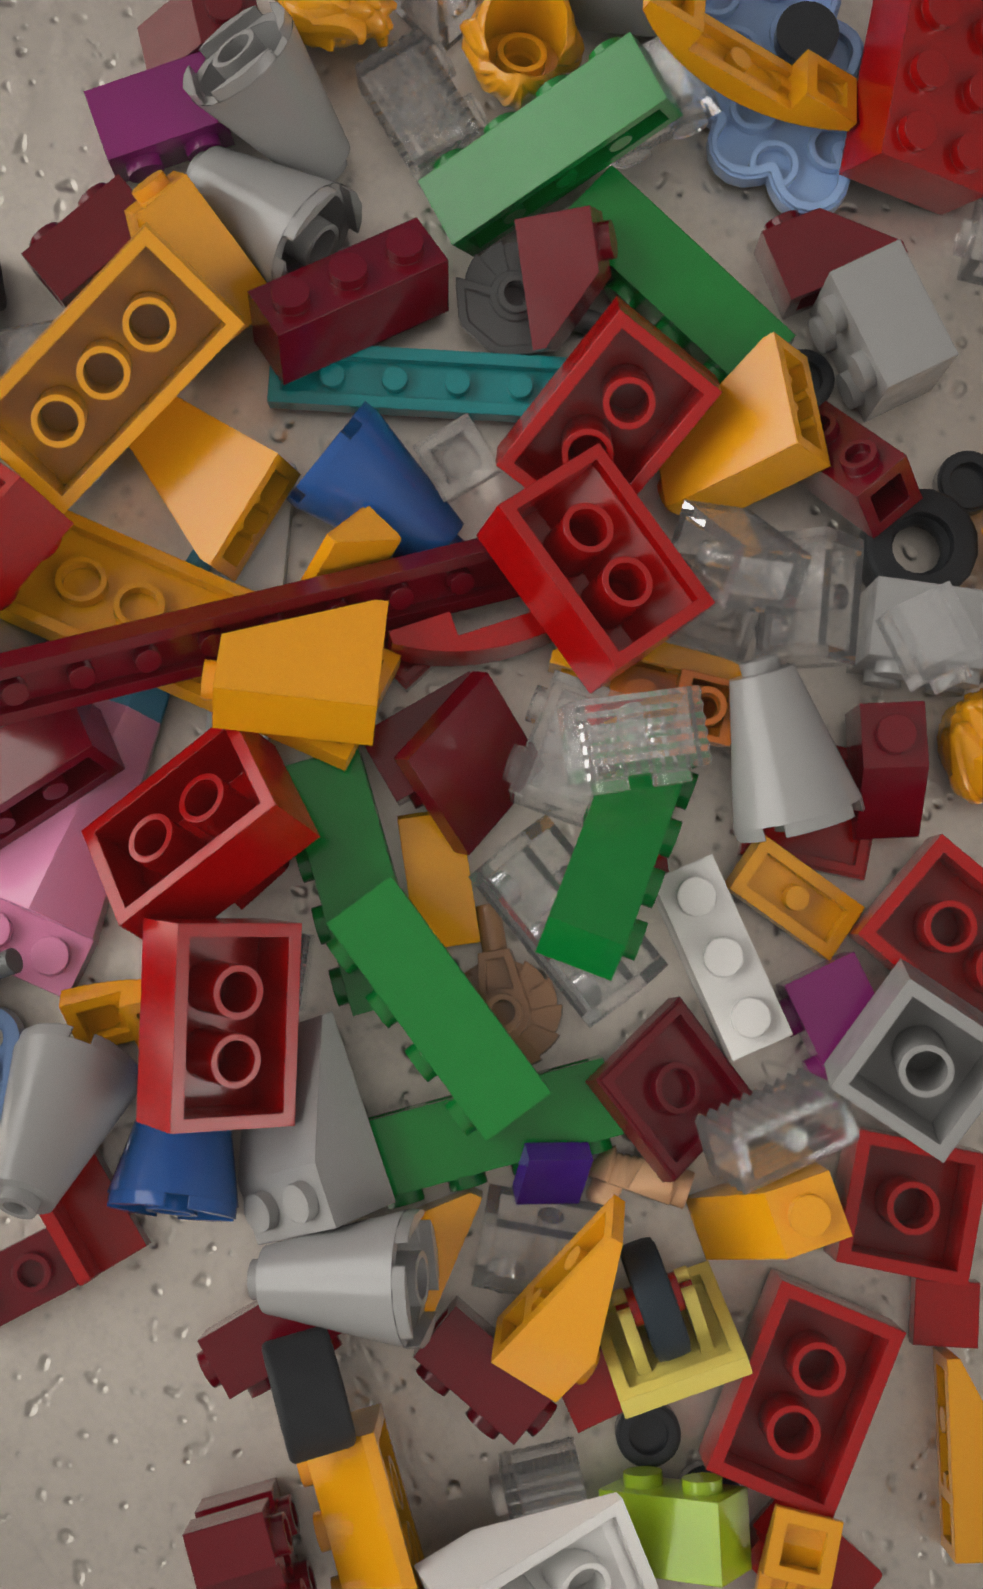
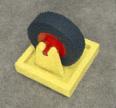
M651 1237L640 1238L622 1246L620 1258L630 1286L612 1291L600 1346L625 1419L753 1374L747 1353L708 1260L688 1268L684 1265L667 1273L656 1244L652 1241Z

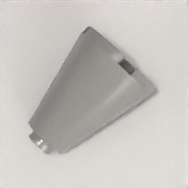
M277 1L269 2L273 12L262 14L256 5L243 10L225 22L199 48V51L206 60L197 73L188 65L184 73L182 88L197 106L272 162L335 181L346 169V158L350 152V144L291 15Z
M213 146L206 151L198 153L191 160L187 168V176L266 282H270L345 249L342 246L349 229L357 234L359 233L362 223V203L357 193L344 184L222 146Z
M778 654L763 656L740 663L741 675L729 680L733 829L736 840L740 843L766 842L763 829L774 827L776 832L785 831L786 838L798 836L847 821L855 817L854 810L864 811L865 806L862 795L794 663L780 665Z
M38 1023L22 1031L13 1048L0 1120V1209L3 1212L20 1219H33L36 1214L52 1212L136 1097L138 1065L127 1052L110 1040L94 1034L91 1044L70 1037L74 1026L61 1023Z
M406 1209L343 1225L335 1229L265 1245L258 1259H252L249 1264L247 1273L249 1296L252 1300H257L260 1310L267 1315L406 1349H423L430 1342L437 1311H424L428 1291L439 1290L438 1248L431 1220H421L425 1213L423 1209Z

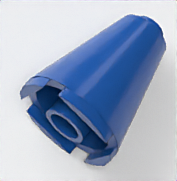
M364 401L286 498L297 509L333 527H337L362 507L370 506L401 537V542L392 555L394 558L465 541L458 535L464 525L463 521L378 410L374 409L366 401Z
M135 1119L107 1190L109 1193L107 1207L156 1217L157 1213L178 1216V1219L233 1222L234 1219L236 1220L239 1203L232 1130L169 1134L138 1123Z

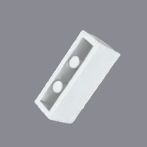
M713 854L665 874L655 903L725 1057L735 1061L793 1035Z

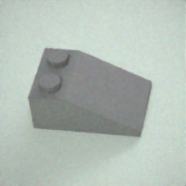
M332 1011L298 1023L295 1126L241 1129L238 1185L244 1200V1214L248 1224L254 1231L258 1245L335 1229L396 1202Z

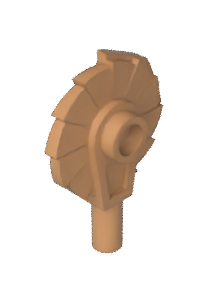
M500 903L476 906L482 953L478 954V964L464 974L532 1065L537 1064L543 1060L540 1056L546 1053L560 1037L556 1032L562 1019L563 1005H558L557 993L551 978L549 977L545 980L543 975L527 961H524V964L516 962L513 951L507 948Z

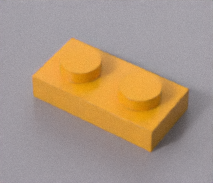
M766 835V842L751 843L725 881L729 892L820 958L830 961L865 907Z

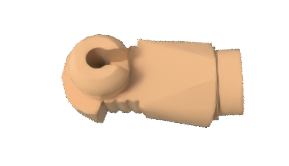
M615 1145L612 1149L599 1153L593 1160L588 1175L591 1178V1182L586 1189L585 1195L588 1201L604 1206L614 1194L620 1197L623 1189L648 1199L683 1209L691 1190L695 1172L686 1169L675 1182H662L643 1156L638 1157L636 1155L630 1156V1154L623 1155V1153H617Z

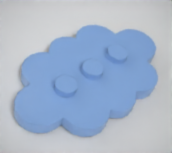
M706 0L705 13L777 56L774 48V33L780 16L789 6L801 1H813L826 6L837 18L841 0ZM837 19L839 38L835 50L828 61L857 78L864 50L863 42L857 31ZM688 71L683 89L684 106L694 120L710 129L706 142L707 161L715 175L727 184L740 188L757 187L765 184L770 199L781 213L798 210L800 215H803L817 208H822L832 213L837 210L846 196L851 180L839 175L847 131L805 127L765 116L723 96Z

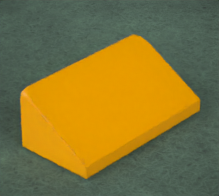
M370 506L362 507L327 533L301 580L388 560L400 544L401 537Z

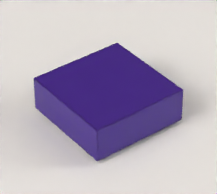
M525 1143L512 1185L516 1205L579 1204L593 1162L589 1143Z

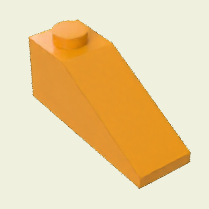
M615 1194L497 1317L491 1363L554 1402H557L575 1383L579 1385L585 1383L591 1377L599 1362V1346L623 1246L625 1201Z
M933 1347L941 1546L955 1564L983 1563V1400L960 1358L947 1347Z

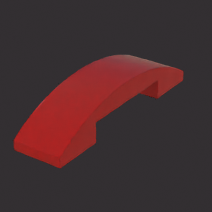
M449 611L388 631L386 649L401 655L400 661L426 666L457 667L496 662L519 656L551 643L552 640L531 612L458 635Z

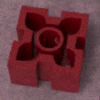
M277 1477L206 1497L200 1501L195 1511L196 1519L190 1520L182 1535L197 1589H317L310 1560L307 1558L299 1561L298 1554L294 1553L292 1536L300 1534L299 1517L292 1495H281Z

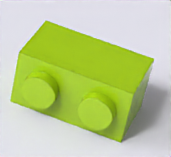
M636 1466L623 1470L622 1478L598 1489L599 1496L617 1492L623 1498L656 1579L723 1588L752 1569L748 1487L722 1484V1476L715 1473H691L684 1475L682 1479L663 1477V1470L661 1468Z

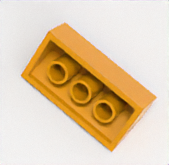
M382 1403L352 1411L351 1416L356 1435V1441L352 1447L297 1464L298 1473L304 1488L314 1485L320 1511L313 1512V1525L318 1545L322 1553L332 1550L338 1575L330 1579L331 1589H424L413 1565L422 1561L425 1557Z

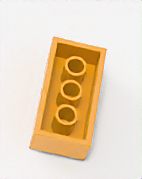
M146 222L0 377V458L64 514L245 325L243 316Z

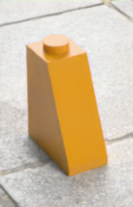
M162 169L158 170L144 179L131 192L136 201L124 210L131 238L147 222L243 316L245 325L231 339L233 340L252 324L247 291L267 282L187 174L172 171L166 176Z
M775 332L763 337L721 382L722 394L659 468L661 479L658 481L657 488L662 503L671 513L679 515L699 528H704L831 466L808 358Z
M177 396L129 445L198 557L234 582L301 475L275 451Z
M371 600L221 634L217 661L205 659L201 681V700L212 701V728L373 746L389 601Z
M805 1155L688 1195L686 1201L706 1260L790 1259L852 1237L830 1171Z

